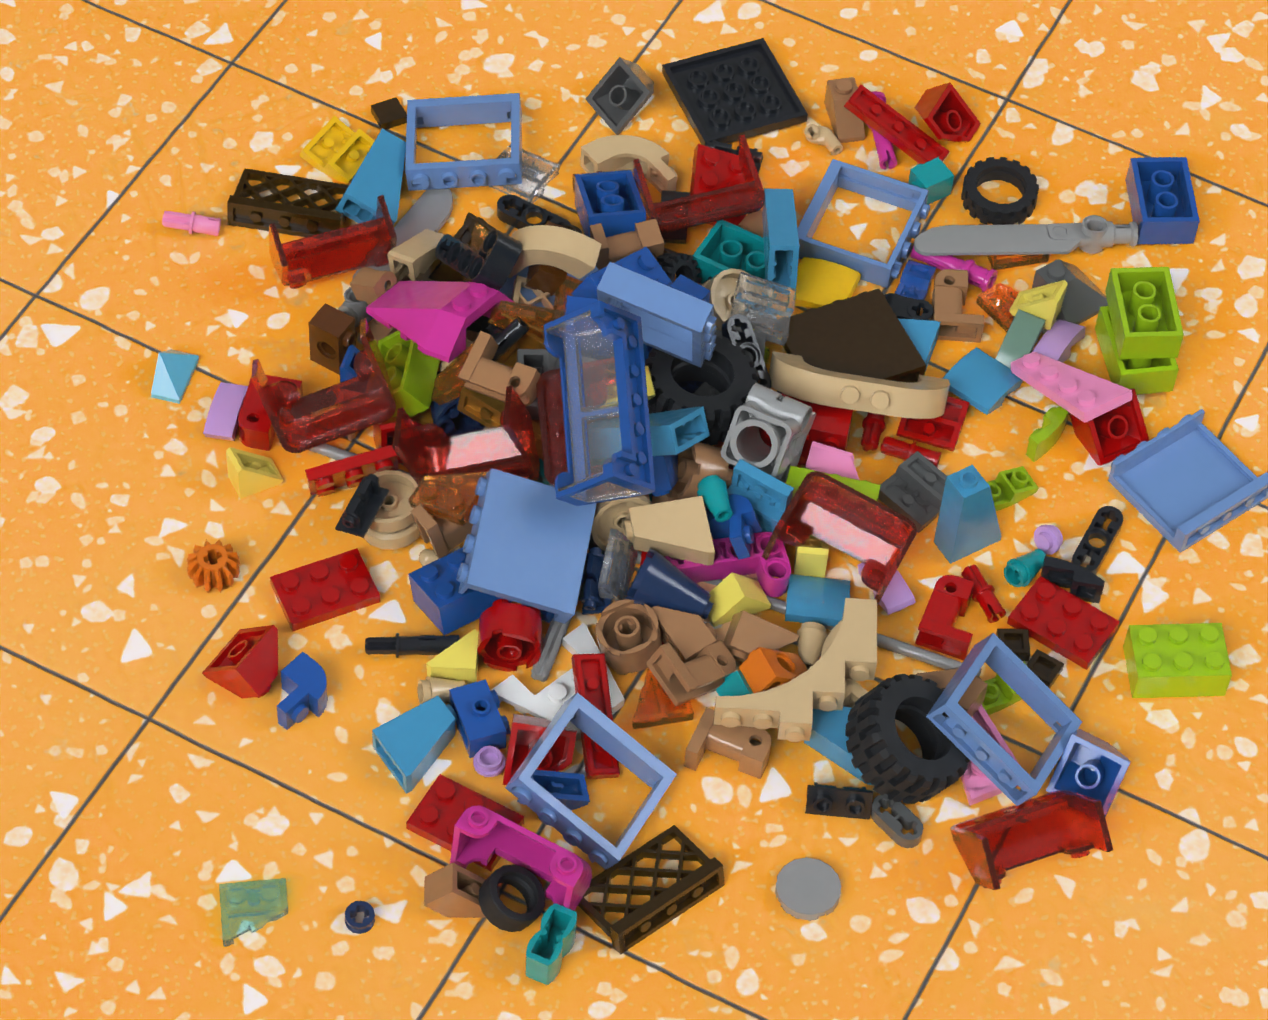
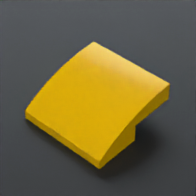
M333 116L302 149L299 156L324 174L348 184L358 171L374 140L360 128L354 132L336 116Z
M803 257L797 271L796 295H783V300L786 306L812 308L822 307L836 300H844L852 297L861 279V274L834 262Z

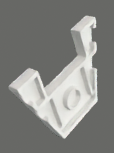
M584 623L562 638V646L572 655L600 653ZM606 664L613 715L624 706L625 699ZM572 668L536 695L530 692L513 674L492 689L496 691L500 703L504 701L514 706V710L523 715L528 713L534 717L552 721L564 702L576 694ZM569 721L566 727L577 731L575 741L581 739L580 729Z

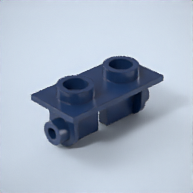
M593 547L589 549V553L586 555L587 567L584 597L581 598L583 615L602 613L608 605L612 604L616 553L602 554V549Z

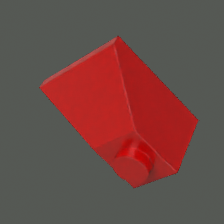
M1130 389L1132 390L1131 401L1086 423L1069 413L1076 437L1097 465L1101 466L1111 462L1119 455H1126L1133 451L1142 441H1149L1135 389Z
M275 625L239 629L202 674L207 679L242 699L264 696L271 689L272 681L278 676V629Z

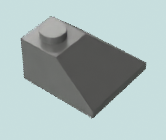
M619 57L586 97V101L616 135H619L654 93V82L638 64Z
M1057 259L1035 271L1032 288L1062 280L1068 283L1061 311L1056 319L1057 321L1060 319L1079 325L1097 315L1101 306H1108L1107 297L1073 264Z

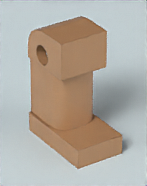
M656 219L635 223L634 231L609 237L605 236L601 223L590 225V238L602 244L596 267L599 270L608 266L609 261L614 263L646 246L656 260L659 255L664 253V241Z
M364 267L349 284L356 300L366 301L367 305H370L397 284L398 281L395 274L391 271H379L370 267ZM373 318L360 335V339L364 346L377 348L379 340L398 330L393 326L388 329Z
M945 269L936 274L931 298L933 306L931 321L941 322L937 340L981 343L984 315L963 314V306H965L968 291L967 270Z
M480 331L458 375L459 379L466 381L465 388L508 403L514 407L523 408L532 404L544 382L538 370L516 362L514 368L493 361L492 359L499 346L491 334Z
M472 480L456 491L455 494L458 500L433 518L421 504L410 511L423 541L426 544L428 542L431 543L439 559L462 543L468 534H471L473 524L469 523V517L473 506L477 505L479 495H475L477 485L475 480Z
M722 640L705 646L695 659L683 663L671 644L666 643L661 645L646 662L675 706L716 691L724 682V678L734 672L736 668V661Z
M706 707L686 748L684 767L696 771L705 751L709 750L738 761V771L761 779L770 756L772 740L769 733L764 729H757L755 727L737 726L729 728L723 725H713L714 710Z

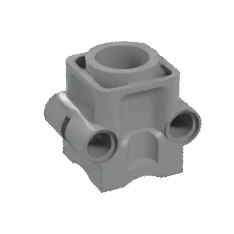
M755 383L750 389L745 403L739 406L734 413L721 449V457L732 467H735L737 462L742 459L785 483L790 466L797 467L805 440L812 427L816 413L812 412L811 406L788 396L784 397L779 392ZM759 427L769 435L771 447L765 444L760 437Z

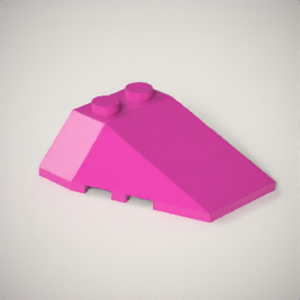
M399 281L368 305L366 313L388 329L393 326L400 331V337L405 341L411 339L417 343L418 350L423 354L450 363L466 349V328L482 315L500 321L516 308V303L502 292L487 287L482 283Z

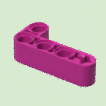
M773 532L754 533L755 541L753 544H750V557L738 559V557L734 556L736 553L729 537L712 540L715 549L714 565L707 566L665 556L668 561L696 583L725 579L732 572L742 576L756 574L764 593L770 597H779L786 592L791 574V566L783 540L778 534Z

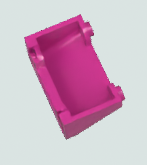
M472 806L467 808L455 824L450 864L455 863L466 869L468 864L474 861H481V864L487 866L493 855L496 854L550 882L546 889L545 897L551 899L553 904H559L575 911L590 886L592 868L585 860L485 807Z

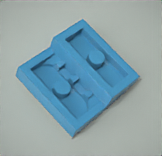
M977 347L960 359L943 377V379H948L950 382V392L962 400L970 402V405L986 415L1002 406L1005 396L1018 389L1023 381L1011 373L1010 368Z
M740 459L734 467L732 483L727 489L728 494H737L747 498L754 508L762 531L779 534L794 488Z
M790 574L787 588L785 621L799 623L816 622L825 626L835 627L842 620L845 598H850V581Z

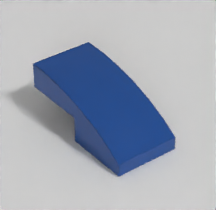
M908 260L895 294L917 300H925L936 267Z

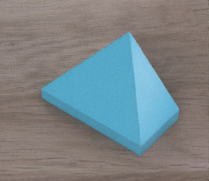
M173 349L159 352L151 397L180 404L198 364L199 355Z

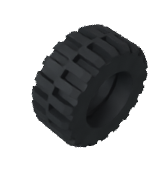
M724 336L723 338L716 337L713 355L710 361L704 360L701 368L652 348L645 361V366H649L656 395L648 400L649 414L703 406L710 436L700 442L716 445L721 440L723 443L736 409L745 403L750 389L759 380L758 371L754 367L755 364L749 355L745 356V350L738 344L734 346L731 344L732 341ZM683 381L707 382L717 389L720 394L713 396L695 395L682 389L677 383Z
M898 674L892 678H887L860 697L848 714L849 722L846 724L845 736L849 737V740L846 741L848 753H852L853 759H851L854 768H859L863 774L860 777L865 783L868 784L870 782L874 786V791L880 795L887 794L888 799L896 802L902 800L906 804H915L918 801L924 802L931 799L958 781L959 777L964 775L968 762H970L926 717L945 689L938 688L937 683L930 679L923 681L922 676L914 674L909 676ZM945 712L942 713L945 718L948 717ZM895 719L905 724L915 734L921 746L922 758L913 754L903 744L896 729Z

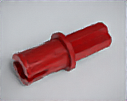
M868 412L867 417L863 419L862 427L864 430L861 445L864 451L877 450L881 433L886 428V423L884 422L885 415Z
M888 436L883 439L880 448L881 453L902 460L908 459L918 451L936 467H938L942 453L917 446L914 441L910 444Z
M973 564L965 567L961 573L962 577L975 582L972 592L973 601L979 603L989 623L999 621L997 614L1003 618L1006 615V611L996 598L993 585H988L977 565Z

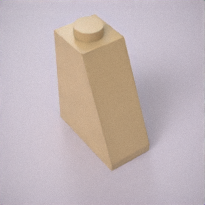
M425 229L391 249L387 254L390 271L395 274L397 281H415L420 273L425 274L436 260V247L445 234Z
M702 496L628 509V520H623L626 539L632 538L634 549L648 552L651 548L662 556H669L707 566L714 565L715 549Z

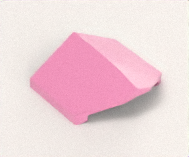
M812 442L805 468L859 480L854 465L853 453Z

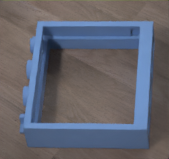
M520 93L407 100L405 173L408 191L522 184V108ZM511 122V158L416 164L417 128Z
M832 159L798 226L799 259L808 257L834 262L859 272L861 280L888 288L892 278L897 279L902 268L901 259H907L910 253L911 239H915L920 232L921 218L926 219L931 206L927 205L929 190ZM838 187L912 211L887 264L812 239Z
M609 261L597 287L598 301H603L640 316L643 344L700 368L705 359L710 361L716 346L714 342L717 336L715 335L717 317H714L713 304Z
M994 633L974 645L926 716L1016 806L1037 795L1064 752L1071 734L1077 731L1082 723L1070 708ZM984 663L997 673L1056 732L1030 775L958 704ZM945 712L948 717L945 718L942 713Z
M577 692L564 702L505 788L518 798L517 802L527 805L532 809L543 823L559 831L566 842L577 846L588 855L592 863L597 862L606 870L621 860L677 774ZM569 721L652 788L615 845L611 844L531 778Z

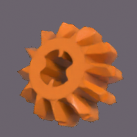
M206 539L204 547L195 545L193 553L188 554L187 574L190 579H193L196 588L204 586L208 593L212 587H216L221 593L222 585L232 587L233 578H238L240 573L238 566L240 564L237 552H233L231 544L222 546L220 539L215 544H210Z

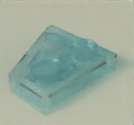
M286 878L219 884L223 947L234 944L233 939L248 931L254 933L263 928L266 923L276 921L289 914Z

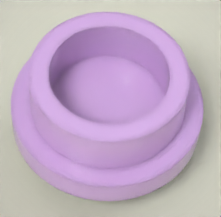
M1041 525L1034 531V542L1038 549H1041L1047 555H1052L1060 549L1063 543V536L1056 526Z
M494 746L481 748L473 759L475 771L484 777L498 776L503 772L506 765L504 754Z

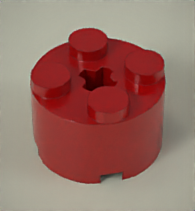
M506 599L495 600L493 605L486 609L479 619L478 655L481 654L483 662L493 669L517 671V666L526 664L527 669L539 661L542 641L540 610L534 607L511 603Z

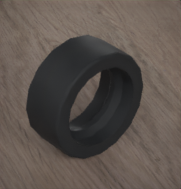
M514 864L503 865L483 882L479 890V904L482 913L497 928L508 932L522 931L541 915L545 907V892L537 877L526 868ZM499 883L512 885L519 890L527 905L526 913L513 912L503 904L497 892V885Z

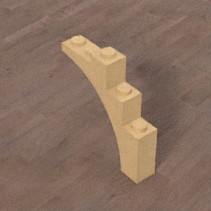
M845 598L842 622L835 639L825 654L815 664L791 681L763 692L742 696H716L713 725H723L729 728L737 726L755 727L757 729L778 728V739L790 742L810 741L813 709H820L826 712L833 710L842 711L845 696V679L865 681L874 680L877 667V600Z

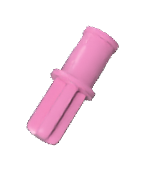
M164 211L162 225L164 227L188 230L189 234L195 232L219 236L221 218L196 215L194 211L191 214Z

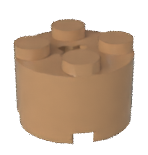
M698 442L679 453L678 481L670 490V497L676 500L697 497L698 483L710 475L719 476L729 487L732 483L733 470L729 469V463L721 457L722 448Z
M630 599L616 601L602 611L598 623H596L595 630L600 653H605L606 664L619 675L635 673L648 668L646 662L662 645L657 615L645 603L644 605L634 604V600Z

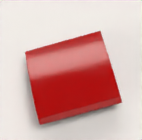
M948 396L945 412L940 417L931 419L901 417L896 436L954 452L970 402Z

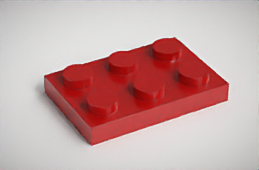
M698 144L694 149L687 219L714 226L720 218L737 226L746 217L751 159Z
M395 444L306 469L305 473L310 494H317L318 497L327 496L334 493L335 488L345 485H347V488L358 487L363 477L368 476V474L384 470L397 471L399 470L398 454Z
M358 548L270 577L271 587L292 632L380 602V594Z
M1042 576L1036 580L1008 616L1007 620L1008 625L1015 629H1028L1029 637L1086 670L1116 632L1120 623L1117 619Z
M439 774L407 820L406 829L451 851L455 824L467 808L472 806L485 807L520 826L524 824V816ZM494 854L487 866L481 864V861H474L473 863L492 872L501 857Z

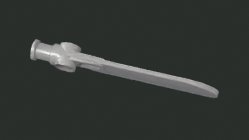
M450 188L426 190L354 273L352 278L364 267H370L379 271H390L387 254L391 249L425 229L438 232L449 219L453 210V196ZM349 287L344 293L345 301L338 310L354 317L356 327L369 323L373 317L366 313V307L368 306L366 301L356 300L352 288Z
M1089 215L1082 220V223L945 225L933 227L920 233L914 240V249L920 255L1069 254L1078 247L1083 252L1096 254L1101 252L1103 248L1112 247L1113 244L1136 246L1138 242V226L1136 222L1113 224L1112 221H1107L1098 215Z

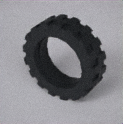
M989 157L984 162L982 160L977 161L974 167L971 166L967 170V175L964 177L961 199L964 200V208L966 210L969 209V214L974 219L976 217L980 219V222L983 224L1009 225L1017 222L1021 224L1025 221L1026 217L1029 218L1032 215L1033 209H1035L1039 184H1036L1037 178L1034 174L1031 175L1030 169L1027 166H1021L1019 161L1014 159L1009 161L1005 157H1000L999 159ZM991 180H1002L1017 187L1023 197L1013 203L998 204L983 197L977 187Z

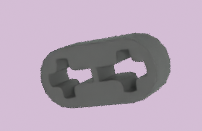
M887 794L878 795L873 799L871 807L872 820L896 844L904 848H913L921 842L924 829L923 824L901 801L896 802L888 799ZM880 807H882L883 809H887L888 807H890L891 814L888 811H884L883 813H881ZM903 828L907 831L913 829V835L909 832L904 835L902 833Z

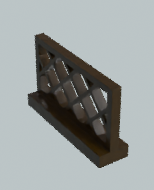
M244 168L235 193L230 195L227 202L228 225L340 243L343 237V226L347 217L340 212H331L336 209L341 198L335 200L332 195H344L349 185ZM248 180L261 181L262 183L251 186ZM287 185L289 188L279 191L276 186ZM312 189L316 190L317 192L311 195H307L304 191ZM269 190L272 194L262 197L259 193ZM295 194L300 197V199L292 202L286 198ZM325 199L328 203L318 206L315 202Z
M673 825L621 859L618 863L592 878L590 886L578 906L612 939V947L621 955L723 887V864L715 857L709 859L687 836ZM673 838L681 845L680 851L662 850L663 845ZM643 858L656 859L655 868L637 867V862ZM661 859L679 860L678 870L660 869ZM684 860L698 861L702 865L694 871L683 870ZM617 875L630 876L629 885L611 884V879ZM635 876L653 877L652 887L634 886ZM658 877L676 878V883L669 888L657 887ZM591 892L604 893L602 903L588 902L584 897ZM609 893L627 894L626 904L608 903ZM632 895L650 896V900L643 905H631ZM606 912L624 913V917L613 925L605 919Z

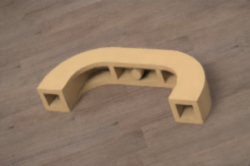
M775 351L772 352L768 373L772 388L800 400L825 406L912 419H931L942 416L945 412L950 387L948 379L919 375L918 382L906 383L824 370L807 364L800 355Z

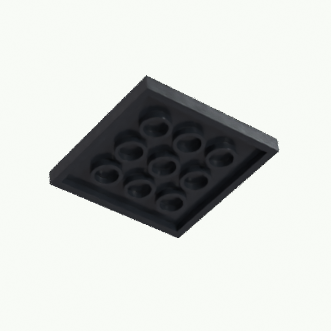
M764 38L662 65V74L701 145L706 146L707 141L713 142V140L731 143L807 122L808 114Z

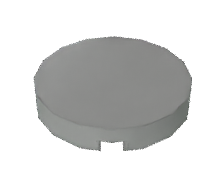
M807 857L795 859L786 864L777 875L776 898L778 897L783 910L797 919L817 920L820 916L825 914L827 916L832 913L839 903L841 893L839 876L830 865L819 859Z

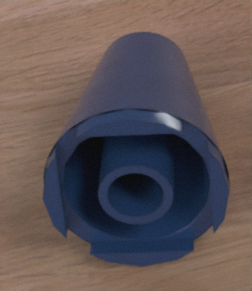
M651 548L648 550L643 564H641L625 598L634 600V604L644 605L645 603L651 608L660 606L696 614L704 620L707 619L714 604L709 601L711 594L659 552Z

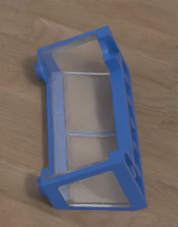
M599 300L544 324L545 348L554 357L559 358L568 469V472H561L556 476V499L575 506L642 496L654 492L655 479L641 317Z

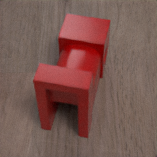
M252 372L238 415V424L240 426L239 438L242 444L254 449L271 450L275 437L274 415L277 405L291 407L298 397H303L302 381Z
M945 575L938 579L918 626L919 633L915 641L916 645L965 660L970 650L973 634L954 628L958 616H965L971 601L975 582L954 575Z

